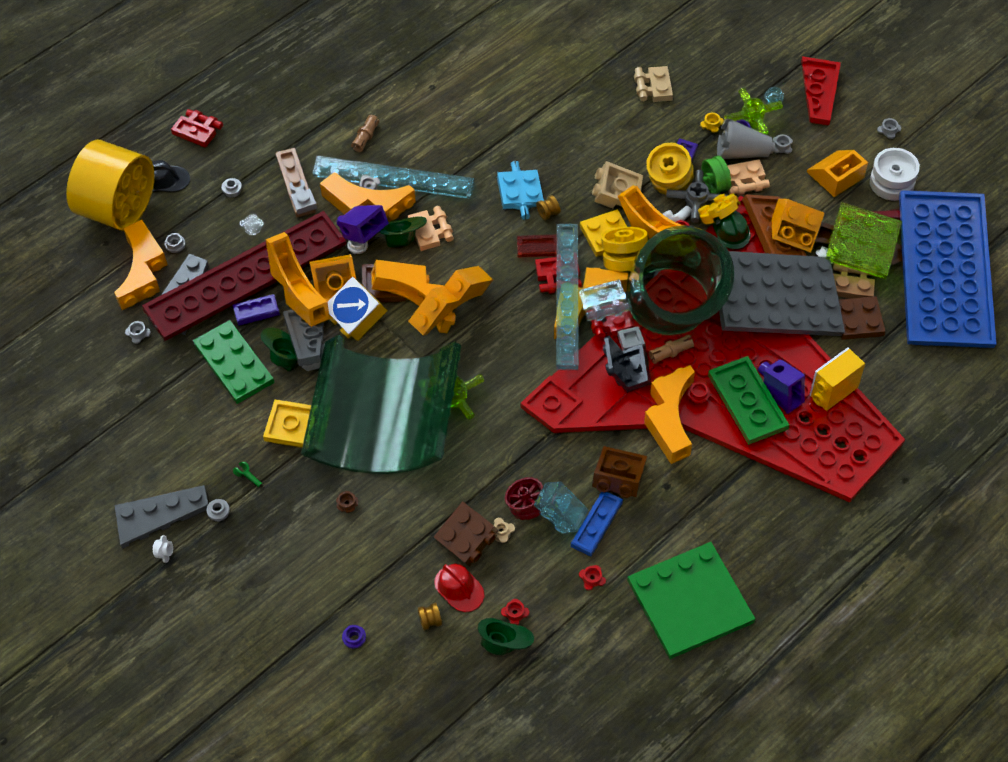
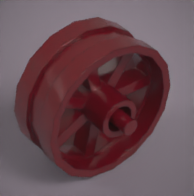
M526 477L515 481L509 486L504 497L511 514L520 520H530L544 512L543 508L549 500L543 484L533 477Z

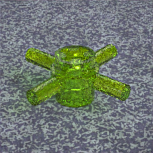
M741 88L738 92L744 102L742 111L725 115L724 119L734 121L746 120L752 129L758 128L761 133L768 135L769 131L763 122L765 113L783 108L782 102L777 101L764 105L761 99L750 98L747 90Z
M441 366L436 367L434 373L442 383L441 395L423 404L425 410L428 412L445 403L451 408L459 407L468 420L472 419L475 414L465 401L467 391L484 382L483 376L479 374L464 382L459 376H447Z

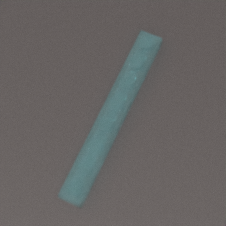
M317 156L313 168V176L327 178L336 172L347 181L360 183L361 177L367 175L372 178L377 177L380 180V185L378 186L401 188L410 185L415 191L471 199L474 187V178L324 156Z
M557 224L556 370H578V224Z

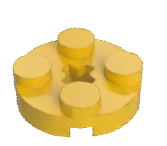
M720 194L713 199L714 202L712 204L699 208L698 213L703 224L714 223L713 218L719 217L721 220L733 213L738 208L737 204H740L735 194L728 196Z

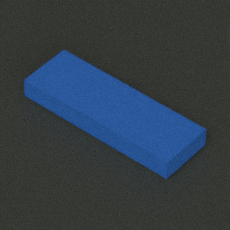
M601 492L571 542V547L591 557L620 509L623 499L609 492Z

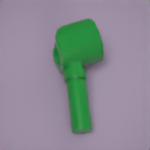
M239 463L243 468V472L237 467L233 469V473L237 477L244 475L256 486L260 487L262 485V482L249 471L248 463Z

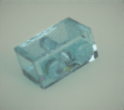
M562 482L545 483L534 503L540 514L547 518L554 525V528L561 533L577 532L589 510Z

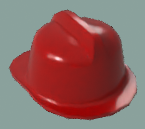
M445 564L443 569L437 573L434 580L436 590L456 610L472 612L483 603V587L464 566Z

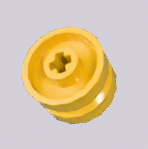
M663 143L650 152L647 158V171L653 187L659 193L665 195L667 194V189L685 191L694 179V168L688 150L680 144Z
M620 227L602 234V248L605 250L603 262L607 269L620 272L632 271L649 264V250L646 248L648 246V234L646 230L638 227Z

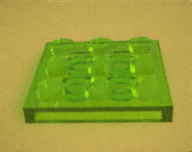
M841 202L825 259L886 279L902 221Z

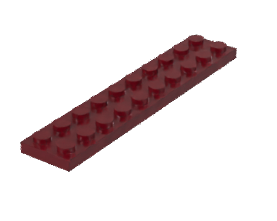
M324 211L284 231L289 236L293 251L301 268L309 265L311 261H317L346 245L345 238ZM266 241L142 305L143 311L163 340L167 341L277 282L271 275Z

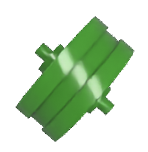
M714 156L712 159L703 160L701 168L704 175L702 179L707 185L709 192L720 194L721 192L729 191L731 189V176L724 159L721 156Z

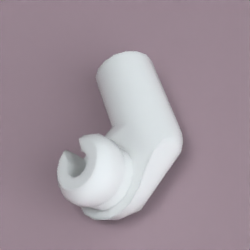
M685 206L674 215L671 210L664 212L663 215L674 222L684 221L692 214V209L689 206Z

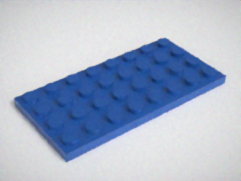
M901 190L899 193L907 344L994 348L996 346V332L984 194Z

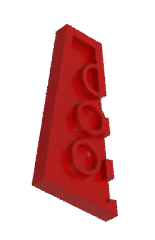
M802 56L801 64L809 122L829 126L841 62Z

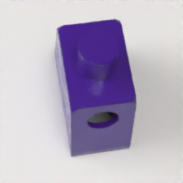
M382 205L355 206L345 215H340L337 218V225L340 227L343 237L361 244L367 242L389 224Z
M778 360L772 365L766 361L759 366L758 372L764 376L765 385L776 403L787 414L805 402V375L783 360Z

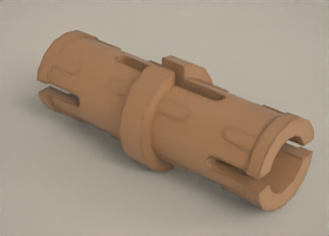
M369 115L364 125L358 129L357 137L351 144V147H354L353 150L362 152L367 141L371 140L373 132L379 124V119L376 116Z
M686 335L673 342L671 340L667 341L665 345L649 351L650 359L656 364L666 358L677 357L678 353L694 347L693 340L690 339V335Z

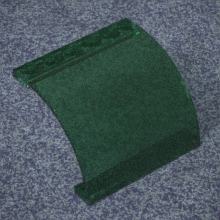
M339 334L327 340L323 349L301 455L331 467L371 474L409 472L442 460L448 433V422L451 415L450 410L454 396L461 345L454 341L440 348L439 353L426 357L387 359L368 356L343 348L345 338Z

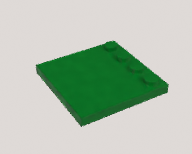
M712 542L634 573L627 578L669 659L755 623L754 615Z

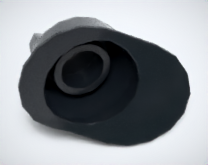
M163 160L152 162L154 166L153 191L175 192L188 186L190 174L187 170L179 166H171Z

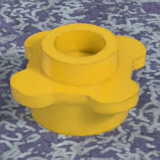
M712 112L706 114L700 126L716 133L719 131V126L723 124L724 120L717 113Z

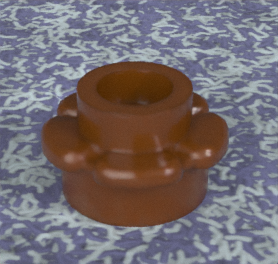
M344 491L337 497L336 506L339 511L350 513L355 510L359 501L352 492Z

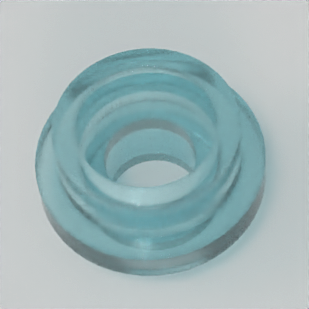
M771 87L765 92L764 100L767 104L776 106L783 102L784 94L780 88Z

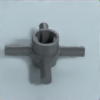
M702 170L696 171L695 182L691 183L686 191L667 189L666 194L668 198L685 199L686 206L692 209L691 221L693 223L699 222L700 214L698 209L707 205L709 201L714 202L713 199L720 195L709 192L707 185L703 183L704 172Z

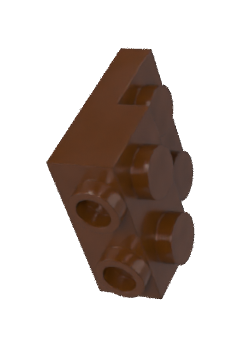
M603 446L594 471L592 487L597 488L598 491L603 493L608 491L619 493L624 498L630 496L637 497L647 456Z
M462 501L434 535V538L470 567L472 563H476L480 559L483 549L494 542L497 537L496 533L499 530Z

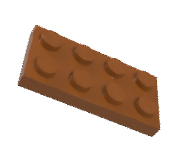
M746 194L742 201L765 253L806 256L804 250L772 239V216L778 199L781 198L778 196Z

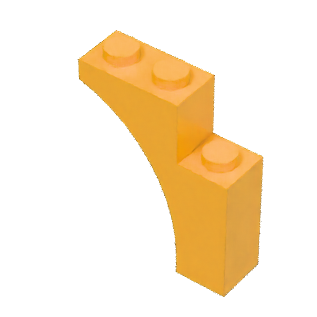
M336 172L320 182L322 196L344 215L355 206L382 205L388 222L397 219L402 212L411 208L416 202L415 189L410 185L391 190H372L354 185Z
M633 185L618 195L631 227L646 230L655 251L685 255L699 245L691 226L678 224L660 213L647 200L638 186Z
M143 220L123 228L126 239L133 249V262L128 277L114 292L122 310L132 307L136 303L160 292L153 272L167 266L164 252Z
M283 232L266 239L271 275L283 285L286 304L311 327L329 320L328 302L316 291L303 272L293 251L289 236Z
M376 260L371 271L373 290L387 291L403 296L420 306L431 289L444 287V285L429 284L426 266ZM450 312L436 325L439 332L448 333L451 325L455 323V313Z
M479 266L456 270L444 287L431 289L408 322L423 336L427 335L455 308L474 297L482 296L493 279Z
M586 267L583 288L562 285L554 323V339L575 342L579 324L587 311L586 305L588 303L595 305L606 297L627 292L629 273Z
M691 365L685 368H678L665 377L656 378L651 384V396L657 405L645 411L644 423L670 464L691 455L692 443L682 427L678 406L684 393L694 381L695 371Z

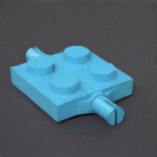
M513 161L511 162V172H497L503 209L513 208L520 210L521 218L525 220V217L526 219L530 218L528 209L536 207L538 201H544L538 171H521L519 162L516 161L515 163Z

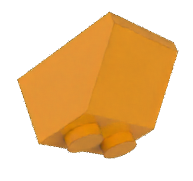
M351 254L310 262L314 288L327 302L352 277L356 279Z

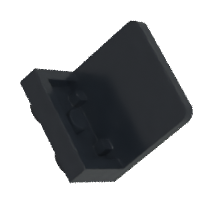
M610 336L604 337L605 345H603V351L608 361L606 363L608 375L613 376L617 384L622 386L627 393L651 385L646 347L643 344L621 350Z

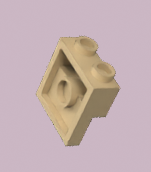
M606 161L602 168L597 169L595 174L598 184L596 183L592 190V195L595 196L594 202L612 209L616 204L622 206L618 195L633 185L638 186L641 191L643 175Z

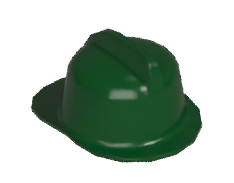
M734 211L721 220L719 217L713 218L714 223L712 225L720 243L726 248L740 249L749 243L751 237L747 221L739 212Z
M416 216L399 221H390L379 233L384 234L388 247L407 246L414 240L416 230L423 227L427 219L422 216Z
M272 327L262 330L261 340L269 348L271 362L283 367L287 371H291L294 365L297 364V358L289 334Z
M495 618L483 619L478 624V632L482 636L481 646L494 655H504L512 652L514 649H526L534 642L533 633L520 625Z

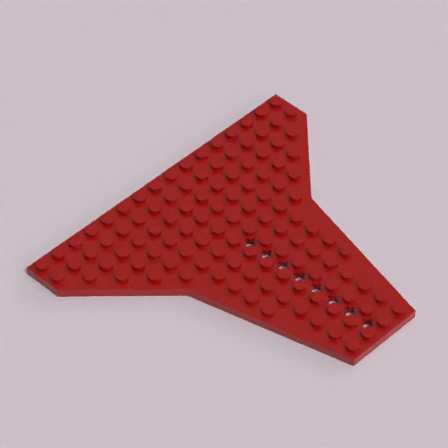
M739 196L740 204H737L738 208L735 211L745 218L751 235L749 243L745 247L740 249L726 248L720 243L713 225H711L697 238L699 242L697 248L704 255L703 263L700 266H687L683 262V255H679L666 269L661 270L624 305L632 328L639 326L645 342L651 384L658 377H665L678 368H685L691 365L695 371L693 383H705L710 390V396L704 403H694L689 399L687 389L678 406L679 418L683 429L847 502H851L904 444L905 438L858 388L827 411L813 401L810 391L815 371L830 361L831 358L810 335L722 331L709 254L712 250L765 253L742 201L744 197ZM610 331L605 332V337L610 336L622 350L618 336L612 337ZM595 335L559 370L546 378L520 404L524 411L553 433L648 429L644 423L645 411L657 405V403L651 396V385L627 393L622 386L617 384L613 376L608 375L606 370V363L608 361L603 351L605 340L604 338L598 339ZM686 335H690V339L694 343L693 348L678 353L677 357H669L656 364L650 359V350L665 345L667 341L671 340L673 342ZM746 356L750 358L757 372L763 362L767 361L772 365L778 360H783L805 375V402L789 414L779 406L789 423V430L748 445L708 377V371ZM759 373L760 377L764 382V376ZM800 416L803 418L808 416L809 422L801 421ZM818 429H819V430H824V429H826V430H827V433H826L827 435H821V434H819ZM836 442H844L845 448H839ZM854 455H863V461H857Z

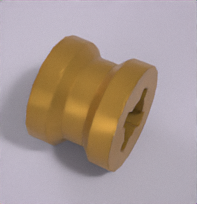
M553 195L548 196L545 201L540 200L536 203L538 213L543 220H548L551 215L561 213L559 203Z
M432 603L427 608L418 607L419 618L424 631L428 630L430 626H442L437 603Z

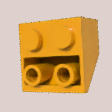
M839 150L807 169V173L833 197H836L864 179L868 162L855 150Z
M778 199L772 216V239L811 253L825 213L789 199Z

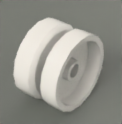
M889 148L878 153L870 176L872 190L879 197L892 201L899 200L901 190L913 191L920 166L917 158L911 152L901 148Z

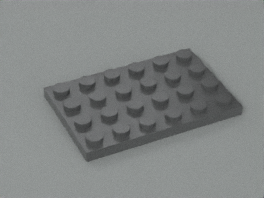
M712 250L709 254L722 331L842 336L845 333L830 257Z

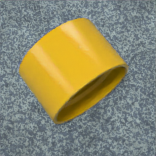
M103 140L91 141L78 154L69 174L66 195L70 210L77 215L124 231L123 228L139 221L150 201L154 186L153 163L148 156Z

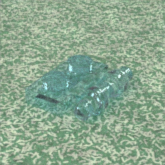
M620 279L578 290L584 311L593 309V311L585 313L587 321L595 319L600 321L603 320V317L614 314L619 316L622 315V312L630 310L628 302L619 304V302L626 300ZM612 304L610 307L600 309L601 306Z

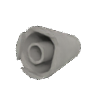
M724 120L721 127L724 131L718 138L717 156H721L723 159L768 157L770 154H773L775 142H772V137L734 120Z

